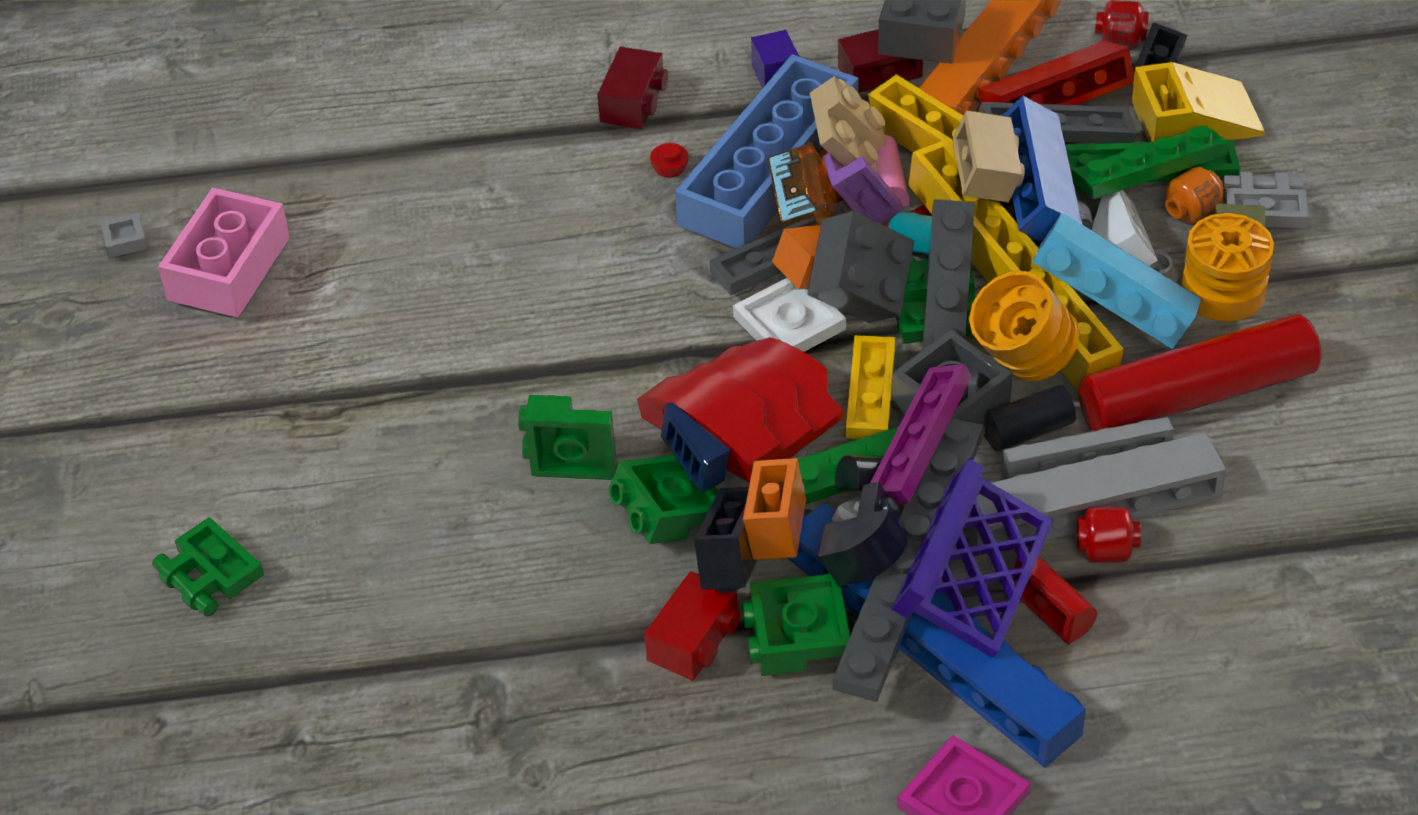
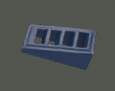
M673 402L665 405L661 438L695 486L701 492H706L725 481L730 449Z

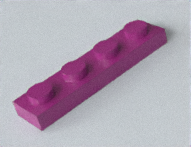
M965 364L930 367L870 482L879 481L888 496L893 497L897 504L910 502L972 378Z

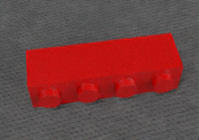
M1108 41L1088 46L978 88L980 103H1016L1022 96L1038 104L1079 105L1134 83V72L1129 47Z

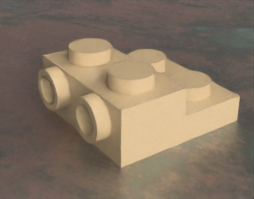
M834 76L810 92L820 145L844 166L863 156L879 174L876 163L879 157L876 150L886 144L883 126H885L884 118L874 106L870 107L867 101L861 100L859 94L852 86H847L844 80L837 79Z

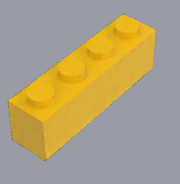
M897 74L868 94L870 106H874L884 118V135L891 136L901 146L914 152L947 140L954 148L953 137L963 118L962 114Z

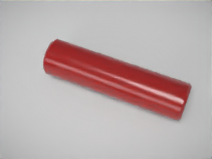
M1293 314L1083 376L1079 383L1078 395L1085 421L1094 432L1103 428H1114L1135 424L1144 420L1169 417L1313 374L1319 369L1322 359L1319 336L1310 320L1301 314Z

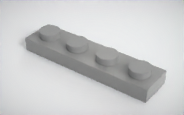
M1169 417L1004 449L1002 479L1005 480L1020 474H1030L1052 469L1063 464L1069 465L1086 461L1101 455L1120 453L1144 445L1149 446L1173 440L1174 428Z

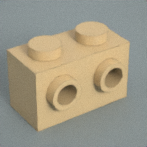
M966 111L953 137L963 196L1009 202L1016 187L1022 185L1025 175V167L1023 163H1020L1018 154L1019 138L1014 134L1011 117Z

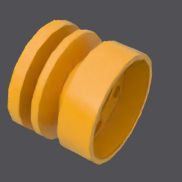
M1233 213L1214 214L1199 220L1190 230L1181 287L1201 298L1197 314L1211 320L1223 322L1239 321L1256 314L1264 305L1274 241L1270 232L1260 222L1245 215Z
M1010 271L995 277L980 290L972 303L969 317L972 334L1000 365L1012 372V377L1021 381H1040L1051 377L1068 364L1077 349L1079 330L1076 319L1041 277L1027 271Z

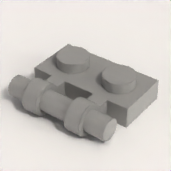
M1239 172V175L1223 176L1225 204L1265 206V227L1307 228L1309 215L1306 190L1303 189V177L1288 176L1287 172H1275L1274 176H1252V172Z

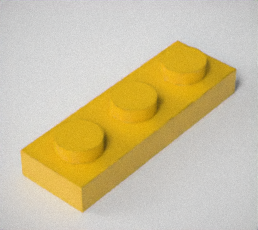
M854 336L846 419L847 439H862L889 430L896 337Z

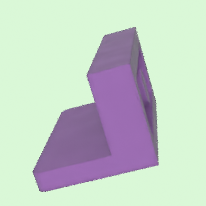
M830 153L822 156L832 187L855 212L881 224L904 210L899 197L863 156L845 167H842Z

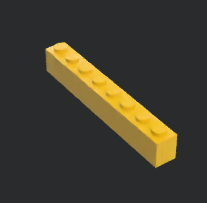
M943 140L912 152L908 186L931 214L934 199L975 203L971 262L989 283L995 277L1010 271H1027L1041 277L1076 319L1079 330L1077 349L1068 364L1061 369L1062 373L1078 391L1079 383L1083 376L1119 366L1124 348L1070 285L1032 262L1039 248L1027 234L1019 231L1017 222L1000 202L963 196L955 149L947 140Z

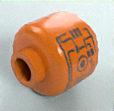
M1202 167L1190 168L1167 184L1165 189V207L1167 212L1175 219L1195 225L1199 220L1215 212L1216 203H1223L1224 186L1222 181L1210 170Z

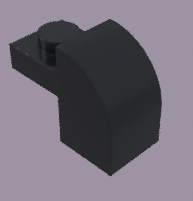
M879 481L863 485L857 517L827 524L824 527L818 557L838 587L865 581L881 574L899 559L908 544L909 538L898 523L900 520L898 504L893 497L888 496Z

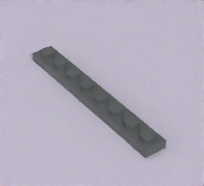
M951 418L910 502L905 503L898 523L909 538L908 544L902 555L891 567L875 576L833 677L834 691L874 702L878 701L912 616L911 613L906 619L891 610L950 480L968 458L974 460L983 437V425Z

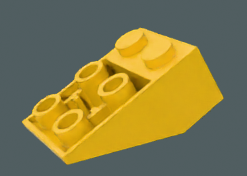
M1174 62L1135 67L1132 104L1148 142H1155L1159 138L1182 134L1197 126H1207L1225 140L1264 136L1265 131L1241 81Z

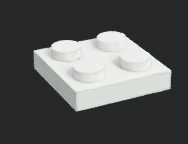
M788 278L733 305V317L756 341L771 337L788 343L803 352L846 330V317L835 307L807 295L808 289L799 290Z

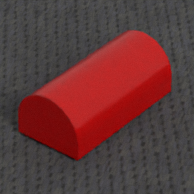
M1038 556L1020 600L1069 645L1090 630L1097 618V610ZM1018 558L1016 559L1014 569L1021 568Z

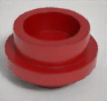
M664 143L652 150L650 162L658 175L666 178L676 177L683 173L688 164V152L679 144Z

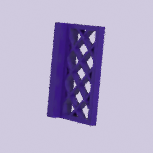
M968 458L950 480L891 610L906 619L912 612H915L993 658L1000 649L1053 519L982 478L980 475L984 467ZM978 494L993 501L998 513L983 515L976 499ZM1023 519L1037 527L1035 535L1022 538L1014 520ZM1002 522L1010 540L996 543L988 524ZM976 527L984 545L969 547L962 530ZM1014 549L1021 568L1008 570L1000 552ZM988 554L996 573L981 575L974 557ZM962 559L970 578L954 580L947 564L948 561ZM1000 582L1008 599L1005 602L994 604L986 584ZM974 587L982 606L967 609L959 590ZM947 592L955 611L946 613L932 605L930 602L933 595ZM987 616L993 630L991 639L976 630L971 618Z

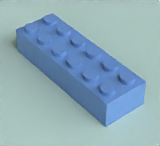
M792 54L675 191L677 226L733 248H739L754 241L780 209L770 158L791 151L793 159L798 157L801 159L800 162L790 165L794 177L784 180L787 198L791 195L789 192L790 188L793 186L798 187L817 163L822 146L819 141L810 92L835 76L837 79L844 80L847 86H852L858 93V78Z

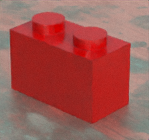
M689 571L644 633L647 661L694 681L703 667L708 668L713 663L718 652V646L726 635L731 636L739 624L741 613L737 610V591L719 593L715 589H701L699 574Z

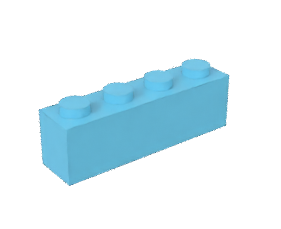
M1064 213L1060 214L1032 261L1171 349L1175 347L1195 319L1201 302V298Z

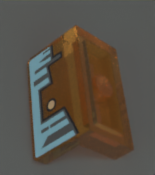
M812 142L768 158L780 220L784 226L812 217L815 218L818 225H821L823 219L835 216L823 160Z

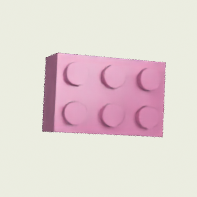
M212 187L158 266L167 301L238 318L290 238L283 204Z

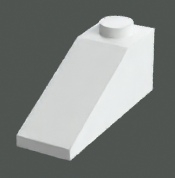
M1120 190L1102 196L1091 231L1148 266L1156 262L1157 257L1136 206L1125 191Z

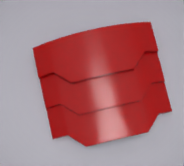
M771 337L743 346L730 347L712 361L700 363L686 374L667 377L637 398L641 418L661 430L665 405L670 402L677 405L730 449L727 470L748 483L751 480L754 461L789 459L845 417L844 410L828 394L827 368L798 348Z

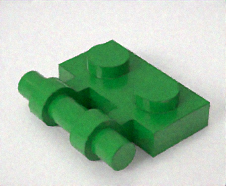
M210 517L174 540L179 552L177 556L170 559L166 554L162 553L157 555L152 562V566L159 572V579L167 587L176 588L182 594V600L192 610H199L205 616L213 615L218 608V603L211 597L216 591L220 590L228 599H231L264 576L262 564ZM196 568L202 576L193 581L188 576V573Z

